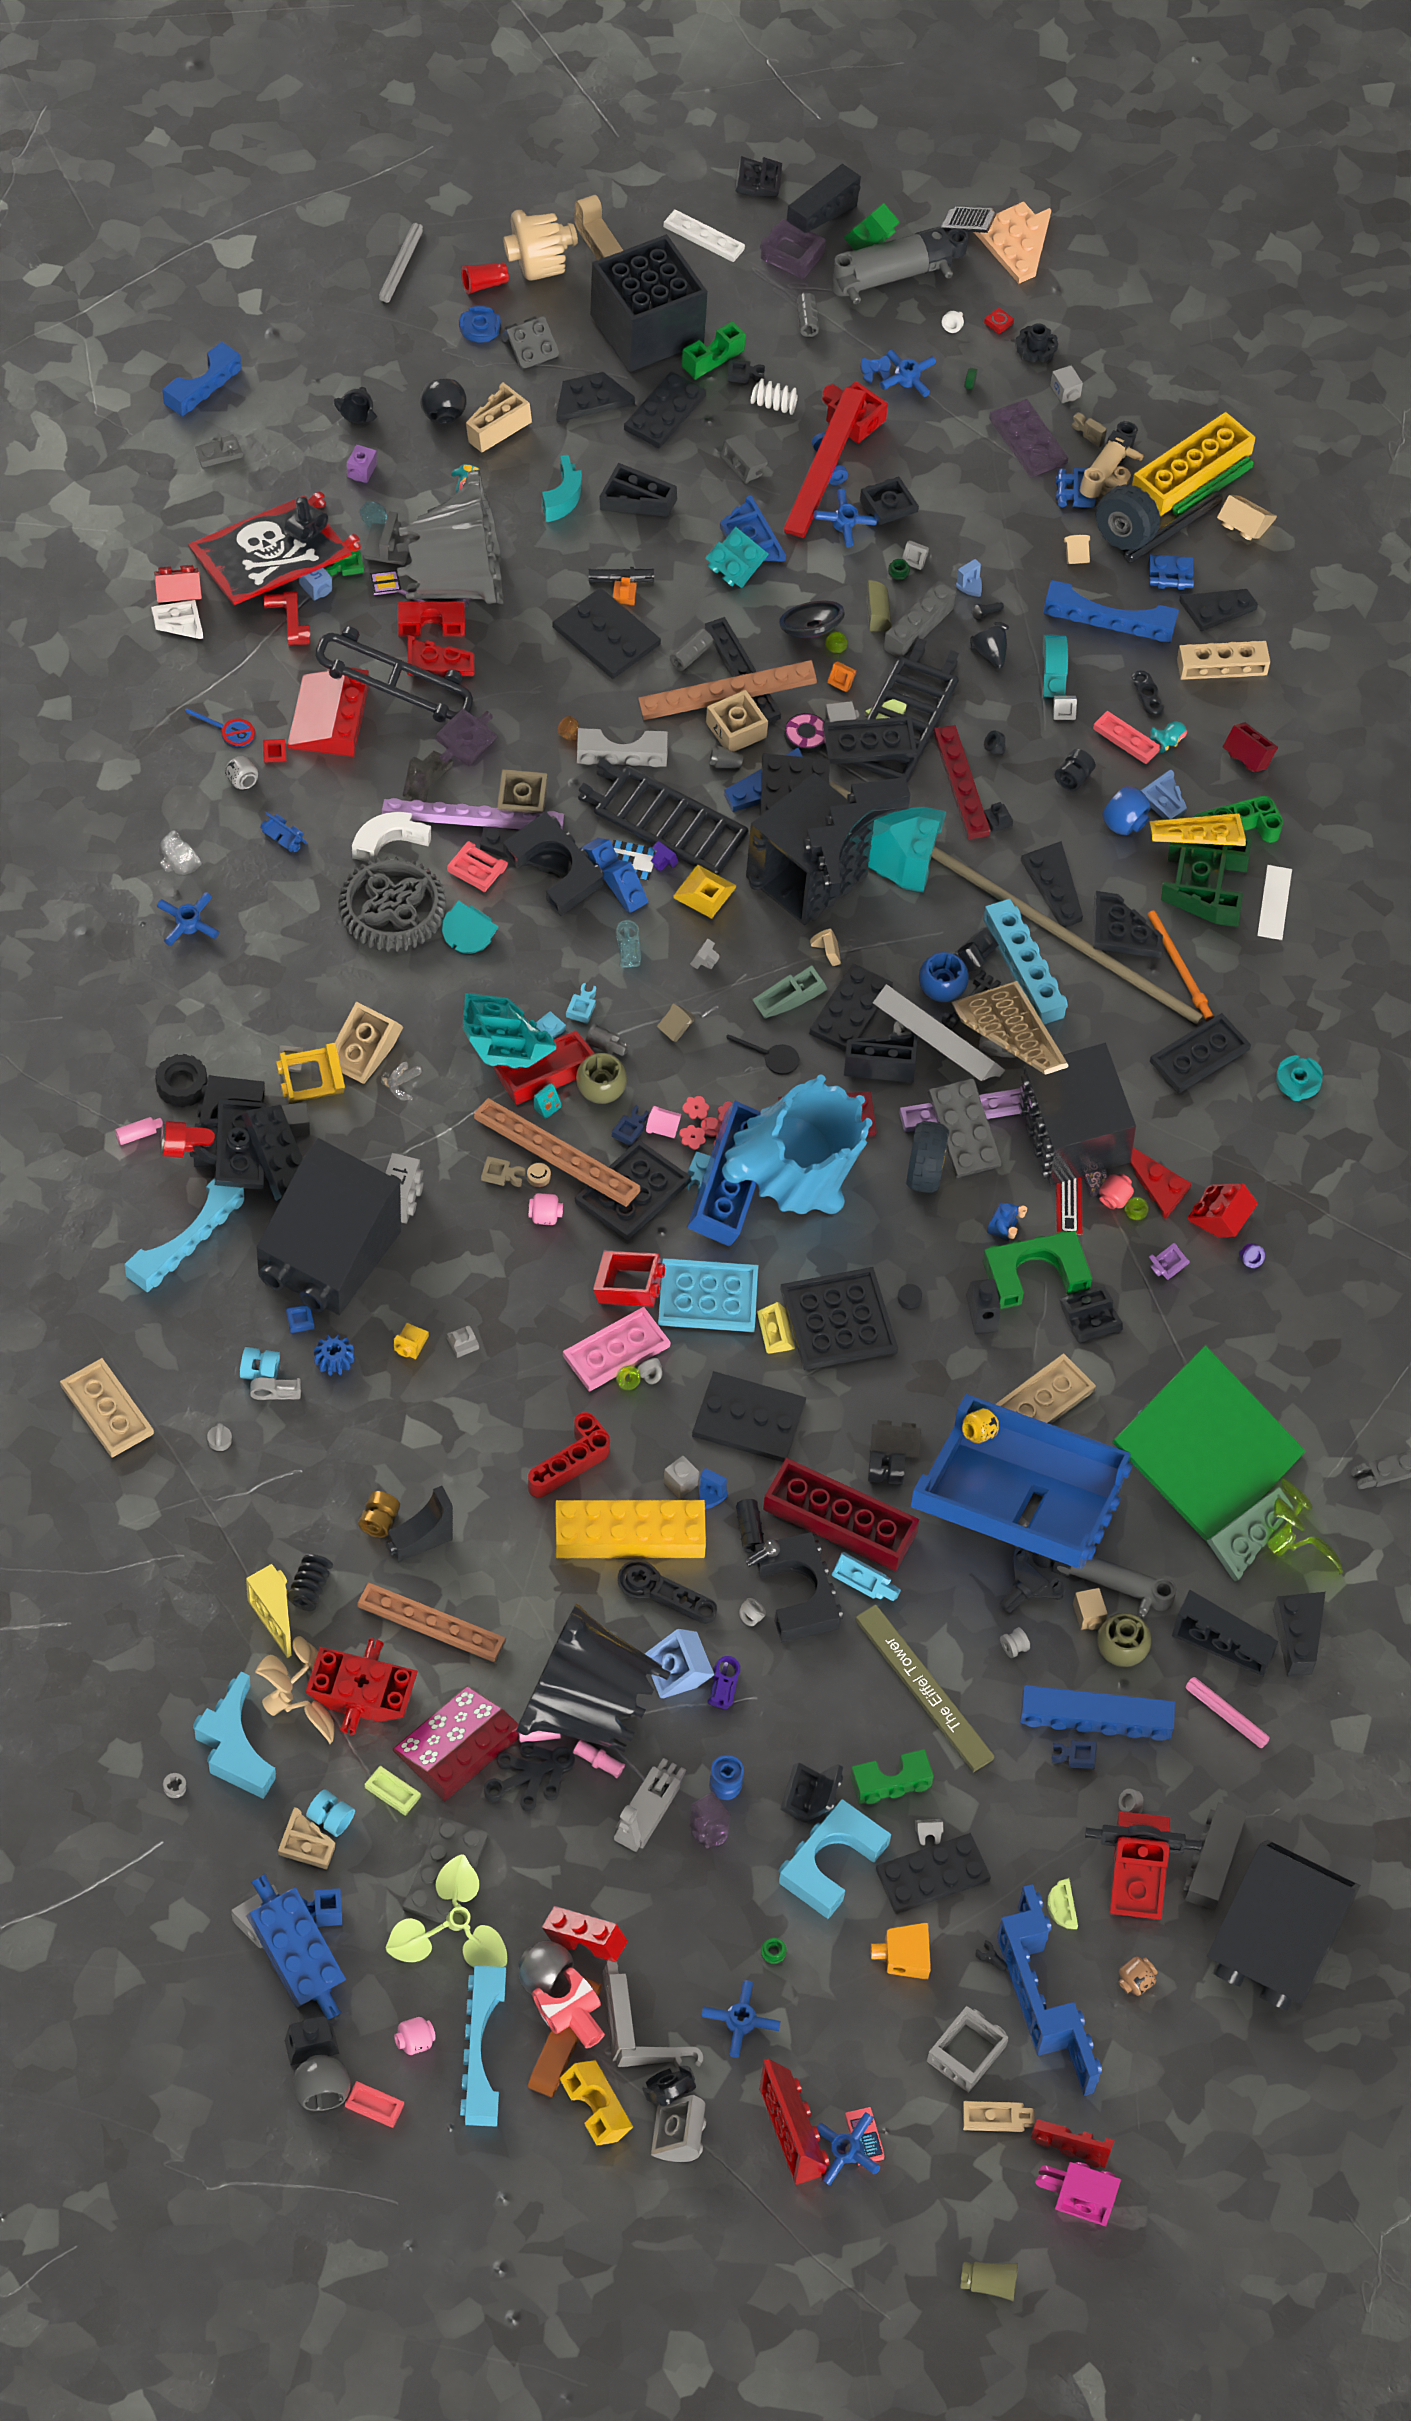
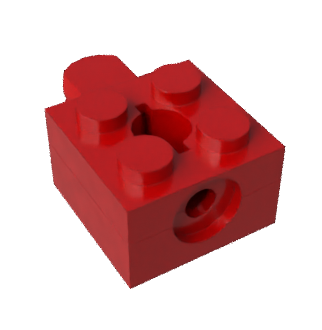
M855 381L848 388L865 391L867 395L849 435V438L859 444L886 421L888 403ZM834 384L828 385L823 389L822 402L828 406L826 418L828 423H830L844 392Z

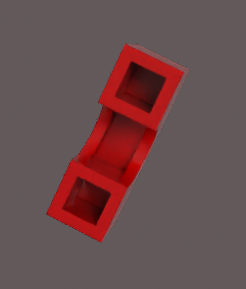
M398 602L399 637H408V635L421 637V628L427 623L440 625L443 630V636H465L464 602Z
M556 1906L553 1907L542 1926L551 1942L558 1943L564 1948L575 1950L578 1943L590 1949L595 1957L615 1963L628 1942L617 1924Z

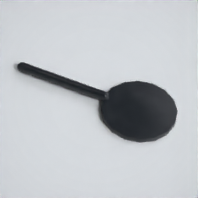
M726 1035V1038L766 1054V1066L774 1073L781 1075L789 1074L799 1065V1054L789 1045H775L766 1050L732 1035Z

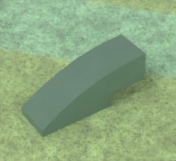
M811 965L795 977H792L790 974L754 998L753 1002L764 1018H768L804 1004L826 991L827 987Z

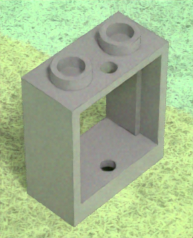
M966 2006L929 2051L927 2062L969 2093L1006 2048L1009 2037L1006 2036V2032L998 2025L993 2026L986 2021L981 2012ZM965 2024L995 2046L974 2073L944 2051Z

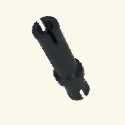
M654 568L589 569V583L621 581L622 577L630 578V582L654 583Z

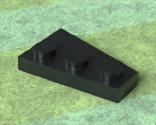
M1248 589L1180 595L1179 599L1201 632L1255 611L1258 607V603Z

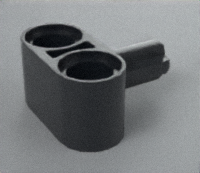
M298 497L296 499L297 513L286 522L284 532L286 535L304 544L326 527L328 515L308 505L306 497Z

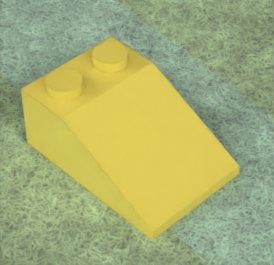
M270 1564L246 1578L247 1597L249 1604L288 1658L292 1654L286 1596L288 1592L285 1586L287 1580L281 1570L277 1571Z

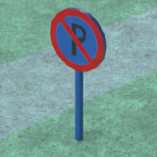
M190 709L185 710L188 714L222 728V738L230 746L244 747L249 745L255 737V729L247 720L238 718L221 724Z

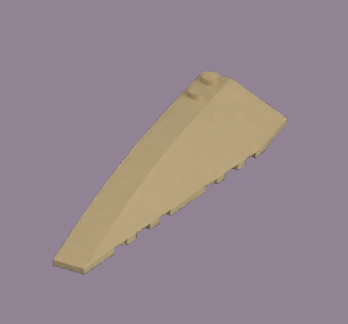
M1018 981L952 1002V1006L962 1023L1042 1073L1048 1074L1068 1067L1066 1060Z

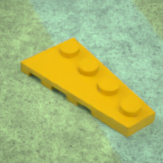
M1240 814L1149 821L1152 841L1246 846Z

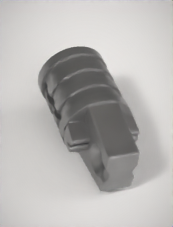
M597 1024L592 1025L585 1040L586 1043L596 1046L611 1055L614 1052L623 1056L627 1053L630 1046L620 1040L619 1035L607 1029L605 1030Z

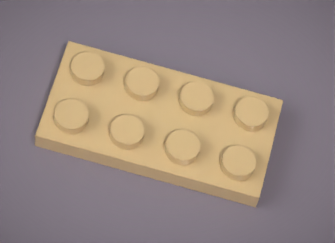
M1063 1353L997 1402L996 1405L1052 1424L1096 1390V1385Z
M103 1358L60 1381L62 1389L111 1458L154 1434V1430Z

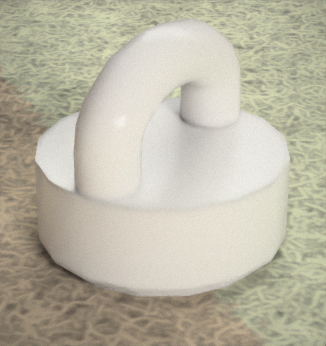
M956 311L947 312L942 318L944 329L950 333L958 332L964 324L963 313Z

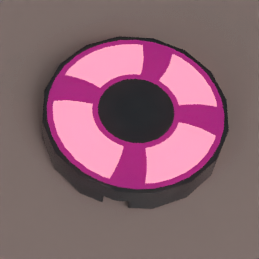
M796 714L785 725L784 737L786 743L794 750L799 748V750H802V753L817 752L825 746L822 725L826 722L814 714Z

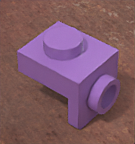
M1175 1243L1155 1257L1153 1254L1149 1256L1153 1262L1150 1267L1158 1277L1163 1275L1167 1280L1190 1263Z

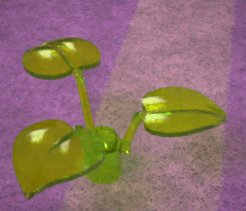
M1283 1478L1281 1480L1282 1485L1297 1500L1298 1507L1293 1511L1281 1498L1275 1500L1274 1516L1287 1520V1523L1267 1542V1545L1277 1556L1281 1557L1289 1548L1294 1551L1302 1545L1312 1543L1337 1566L1339 1574H1341L1342 1566L1338 1555L1318 1536L1315 1538L1309 1537L1300 1542H1294L1297 1538L1290 1528L1294 1525L1301 1531L1305 1530L1303 1522L1297 1515L1303 1506L1310 1511L1312 1504L1299 1488Z

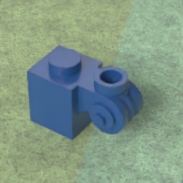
M340 1888L314 1890L315 1900L307 1902V1900L302 1898L317 1927L342 1925Z

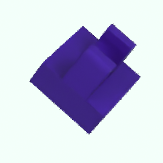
M657 841L652 847L655 852L651 859V862L654 864L653 867L658 871H662L667 865L674 868L679 862L676 854Z

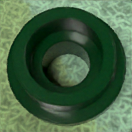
M895 559L890 563L888 573L894 579H904L909 575L910 567L905 560Z

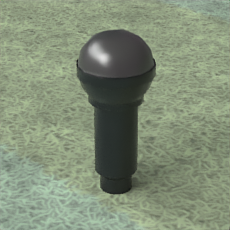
M1002 602L988 605L976 604L972 608V615L976 619H982L989 613L1000 611V609L1004 608Z

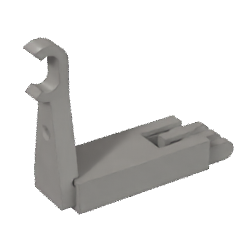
M665 1758L662 1759L657 1768L652 1767L631 1803L622 1811L621 1819L615 1827L614 1841L637 1852L639 1847L644 1848L680 1789L681 1780L686 1773V1769L681 1767L677 1775H675L674 1772L677 1768L675 1763H672L668 1770H666L665 1767L669 1760Z
M607 1961L602 1972L612 2060L617 2061V2067L674 2062V2065L678 2068L682 2062L681 2056H694L696 2058L695 2064L700 2067L703 2061V2054L697 2047H635L626 1974H619L617 1961L616 1963Z

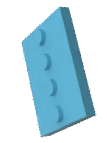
M663 1258L662 1263L665 1264L666 1272L664 1278H661L658 1325L754 1332L758 1265Z

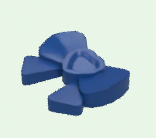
M885 355L875 360L862 358L860 369L864 375L863 379L867 382L872 383L873 372L877 373L879 371L883 381L891 375L889 373L891 365L888 356Z

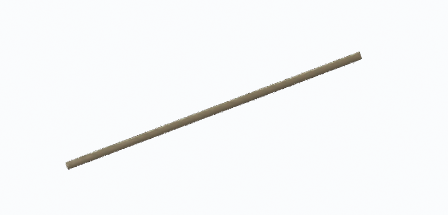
M833 781L829 783L847 799V795L850 794L849 791ZM934 846L931 857L1000 901L1011 899L1014 907L1017 906L1022 915L1196 1025L1203 1019V1015L1101 950L1093 949V945Z

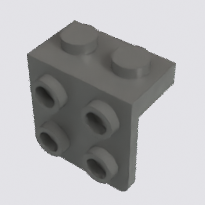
M533 316L524 320L525 323L517 325V323L508 325L501 334L503 343L510 341L519 366L522 369L551 360L559 355L545 316L540 318Z

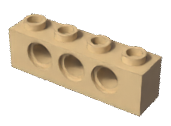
M1266 641L1187 644L1179 646L1177 663L1181 680L1263 676L1268 674L1270 658Z

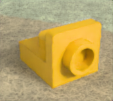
M406 1323L400 1336L396 1335L394 1338V1350L401 1356L416 1359L429 1337V1332Z

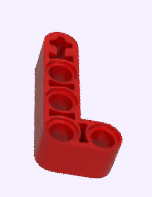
M582 1412L575 1417L574 1437L577 1442L529 1471L528 1492L533 1497L541 1498L548 1495L608 1457L610 1453V1436L591 1413ZM588 1426L589 1429H582L580 1427ZM595 1444H603L604 1446L597 1447ZM576 1456H582V1457H584V1458H583V1459H576V1458H574V1457H576ZM561 1468L564 1471L557 1472L554 1469Z

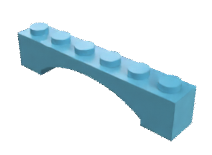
M214 1178L206 1186L207 1201L196 1220L182 1234L170 1242L147 1251L140 1249L125 1263L126 1277L146 1292H149L153 1287H157L169 1271H174L186 1255L189 1256L193 1253L200 1241L206 1240L218 1224H223L228 1215L243 1204L244 1188L214 1185Z
M475 1966L474 1975H469L468 1991H473V2000L467 1999V2015L472 2017L471 2024H466L465 2040H470V2049H464V2065L469 2066L468 2074H463L462 2090H467V2098L461 2099L460 2115L465 2116V2125L497 2126L499 2092L492 2090L486 2078L481 2059V2041L490 2014L499 2001L504 2002L506 1967Z

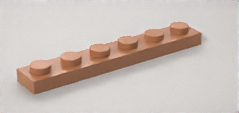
M369 1582L358 1601V1607L492 1662H496L505 1644V1637Z

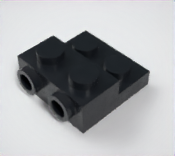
M899 476L861 489V504L869 516L874 515L880 525L917 513L919 510V505Z

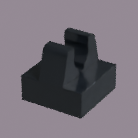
M1001 802L992 804L989 809L984 810L992 832L1013 826V819L1006 806Z

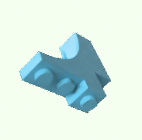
M240 1672L237 1679L233 1678L227 1688L228 1693L224 1699L221 1698L218 1701L215 1711L207 1708L203 1715H199L196 1718L193 1729L195 1730L196 1740L213 1748L207 1759L211 1774L264 1799L276 1779L275 1767L264 1761L254 1751L243 1731L241 1712L251 1685L250 1675Z

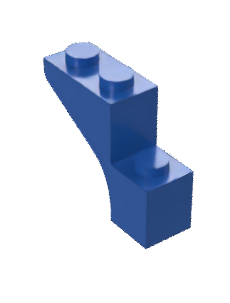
M596 838L581 847L587 852L589 860L593 865L597 864L604 873L603 879L628 913L637 910L649 902L632 863L618 859L609 839Z

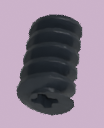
M305 1555L301 1560V1565L298 1567V1572L294 1576L291 1589L287 1593L289 1601L302 1610H315L316 1606L313 1603L319 1602L317 1595L323 1592L320 1586L326 1585L324 1578L329 1577L330 1572L327 1569H332L333 1563L320 1555Z

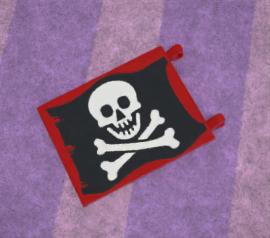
M320 491L314 493L309 498L308 505L315 508L325 507L326 502L322 499L325 498L324 494ZM296 499L191 542L188 544V547L232 604L236 605L351 556V551L359 550L361 545L359 542H356L360 540L356 534L350 535L342 542L328 523L321 532L304 544L286 535L284 532L285 524L297 513Z

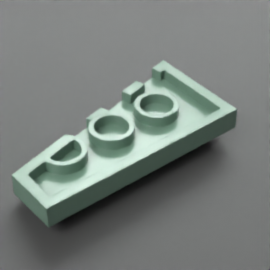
M1280 1487L1274 1489L1207 1540L1234 1582L1241 1578L1243 1571L1253 1562L1256 1554L1265 1546L1269 1540L1268 1538L1277 1530L1293 1508Z

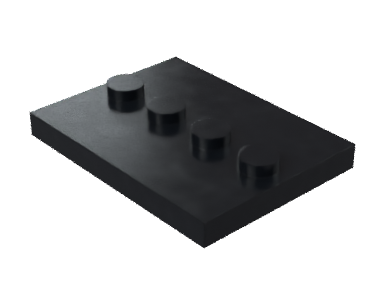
M601 587L552 622V627L612 679L661 644V638Z
M638 1139L609 1166L610 1169L640 1185V1192L628 1206L625 1207L589 1185L575 1197V1203L628 1241L691 1183V1176Z
M713 1371L692 1431V1437L784 1462L788 1457L806 1397Z

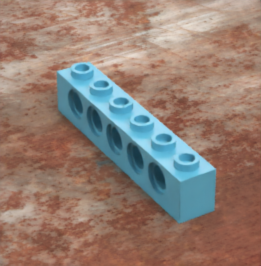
M1011 899L985 906L983 920L999 944L998 949L1015 981H1018L1043 1024L1063 1019L1068 1007L1066 997L1060 994L1057 980L1055 977H1051L1047 961L1041 958L1039 947L1035 941H1032L1027 924H1023L1018 907H1014Z

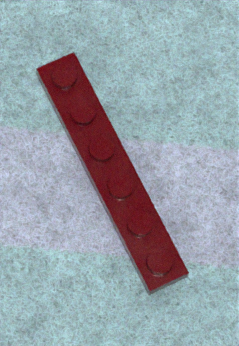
M956 725L934 728L933 734L967 839L990 836V828Z

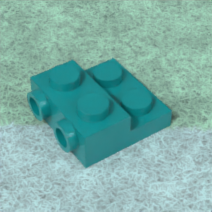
M735 527L724 542H718L705 559L710 562L707 566L718 574L721 571L725 575L722 579L732 587L736 584L742 588L769 554L740 529Z

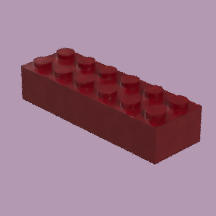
M789 1458L785 1459L765 1494L763 1505L764 1511L893 1571H897L914 1540L920 1520Z

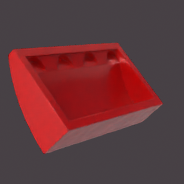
M576 1030L554 1039L557 1045L556 1050L528 1068H511L507 1065L498 1064L493 1066L503 1087L516 1105L534 1098V1095L551 1083L556 1089L576 1080L580 1064L587 1057L595 1054Z

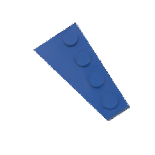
M799 748L786 754L788 756L803 757ZM762 769L724 790V796L732 812L760 804Z

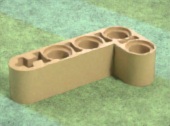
M592 195L576 201L574 214L576 228L597 260L623 251L602 219V206L598 196Z

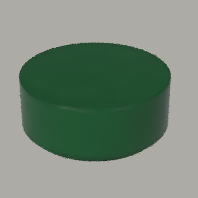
M971 367L968 369L964 384L965 388L973 390L978 369Z

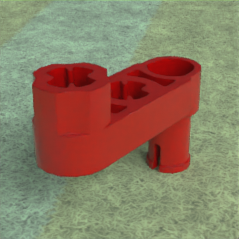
M297 591L284 592V594H264V608L284 607V609H287L288 645L310 644V625H298Z

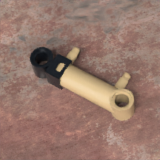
M1122 421L1117 425L1116 431L1113 430L1102 452L1092 466L1084 472L1080 486L1082 495L1088 498H1096L1100 495L1104 485L1112 489L1122 485L1109 477L1120 462L1123 463L1127 456L1142 461L1144 455L1132 449L1138 432L1135 424L1129 421Z

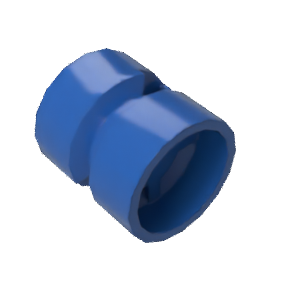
M732 1755L720 1756L713 1762L709 1788L714 1796L722 1800H730L739 1795L744 1775L742 1762Z

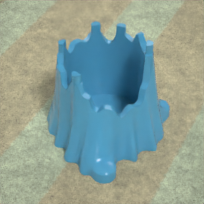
M818 1075L815 1079L809 1080L805 1084L795 1086L777 1103L763 1108L760 1115L749 1118L747 1121L748 1129L735 1133V1147L725 1153L727 1161L722 1168L724 1178L731 1183H739L744 1180L756 1182L759 1187V1195L761 1197H773L777 1201L780 1211H794L798 1214H806L810 1210L817 1209L828 1214L838 1213L845 1204L841 1185L868 1143L865 1139L869 1128L872 1126L871 1119L866 1118L863 1122L861 1120L862 1104L865 1102V1098L862 1095L852 1098L839 1086H826L824 1075Z

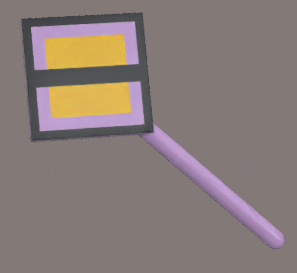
M397 570L370 573L374 595L399 592L406 596V593H408L401 589ZM412 599L416 602H426L422 599Z

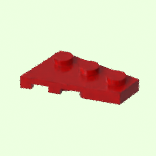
M408 635L409 664L438 676H445L448 670H456L462 676H474V653L450 646L446 648L436 646L435 642L427 640L425 643L415 640L414 636Z
M1038 2119L1031 2138L1035 2139L1036 2143L1041 2146H1052L1059 2149L1066 2156H1077L1093 2167L1101 2166L1104 2168L1115 2141L1106 2138L1105 2142L1093 2139V2134L1087 2132L1075 2135L1067 2127Z

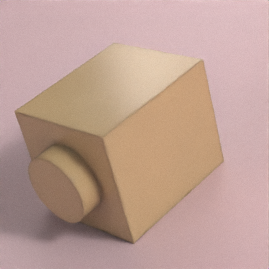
M1096 1588L1075 1593L1073 1607L1080 1629H1099L1107 1618V1611L1100 1589Z

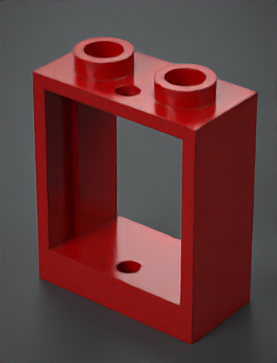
M604 1251L593 1288L598 1303L654 1307L655 1299L660 1295L661 1278L665 1276V1264L662 1263L659 1254ZM617 1270L650 1272L646 1289L612 1288Z

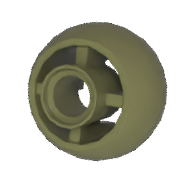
M596 1053L590 1055L580 1064L577 1070V1087L580 1093L591 1102L598 1104L613 1102L625 1090L627 1084L626 1069L621 1061L611 1054Z
M1124 1612L1110 1616L1103 1622L1098 1631L1097 1644L1101 1655L1109 1663L1118 1667H1130L1140 1663L1147 1656L1151 1648L1152 1637L1150 1629L1140 1617L1131 1613ZM1122 1632H1126V1633L1130 1634L1131 1636L1126 1637V1636H1123L1121 1633H1122Z

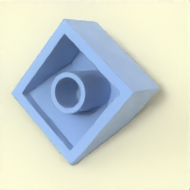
M677 1629L645 1653L660 1663L663 1669L671 1672L668 1680L651 1675L660 1698L695 1689L714 1676L697 1632Z

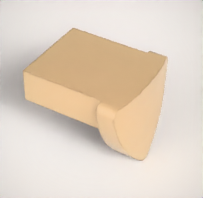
M1073 535L1064 538L1067 564L1090 562L1089 535Z
M831 929L821 931L810 939L812 947L825 948L826 955L832 966L841 964L838 941Z

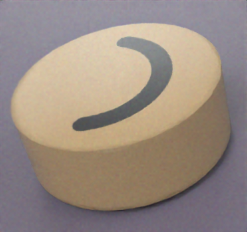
M535 1163L528 1168L527 1180L532 1186L544 1187L550 1182L551 1171L547 1165Z

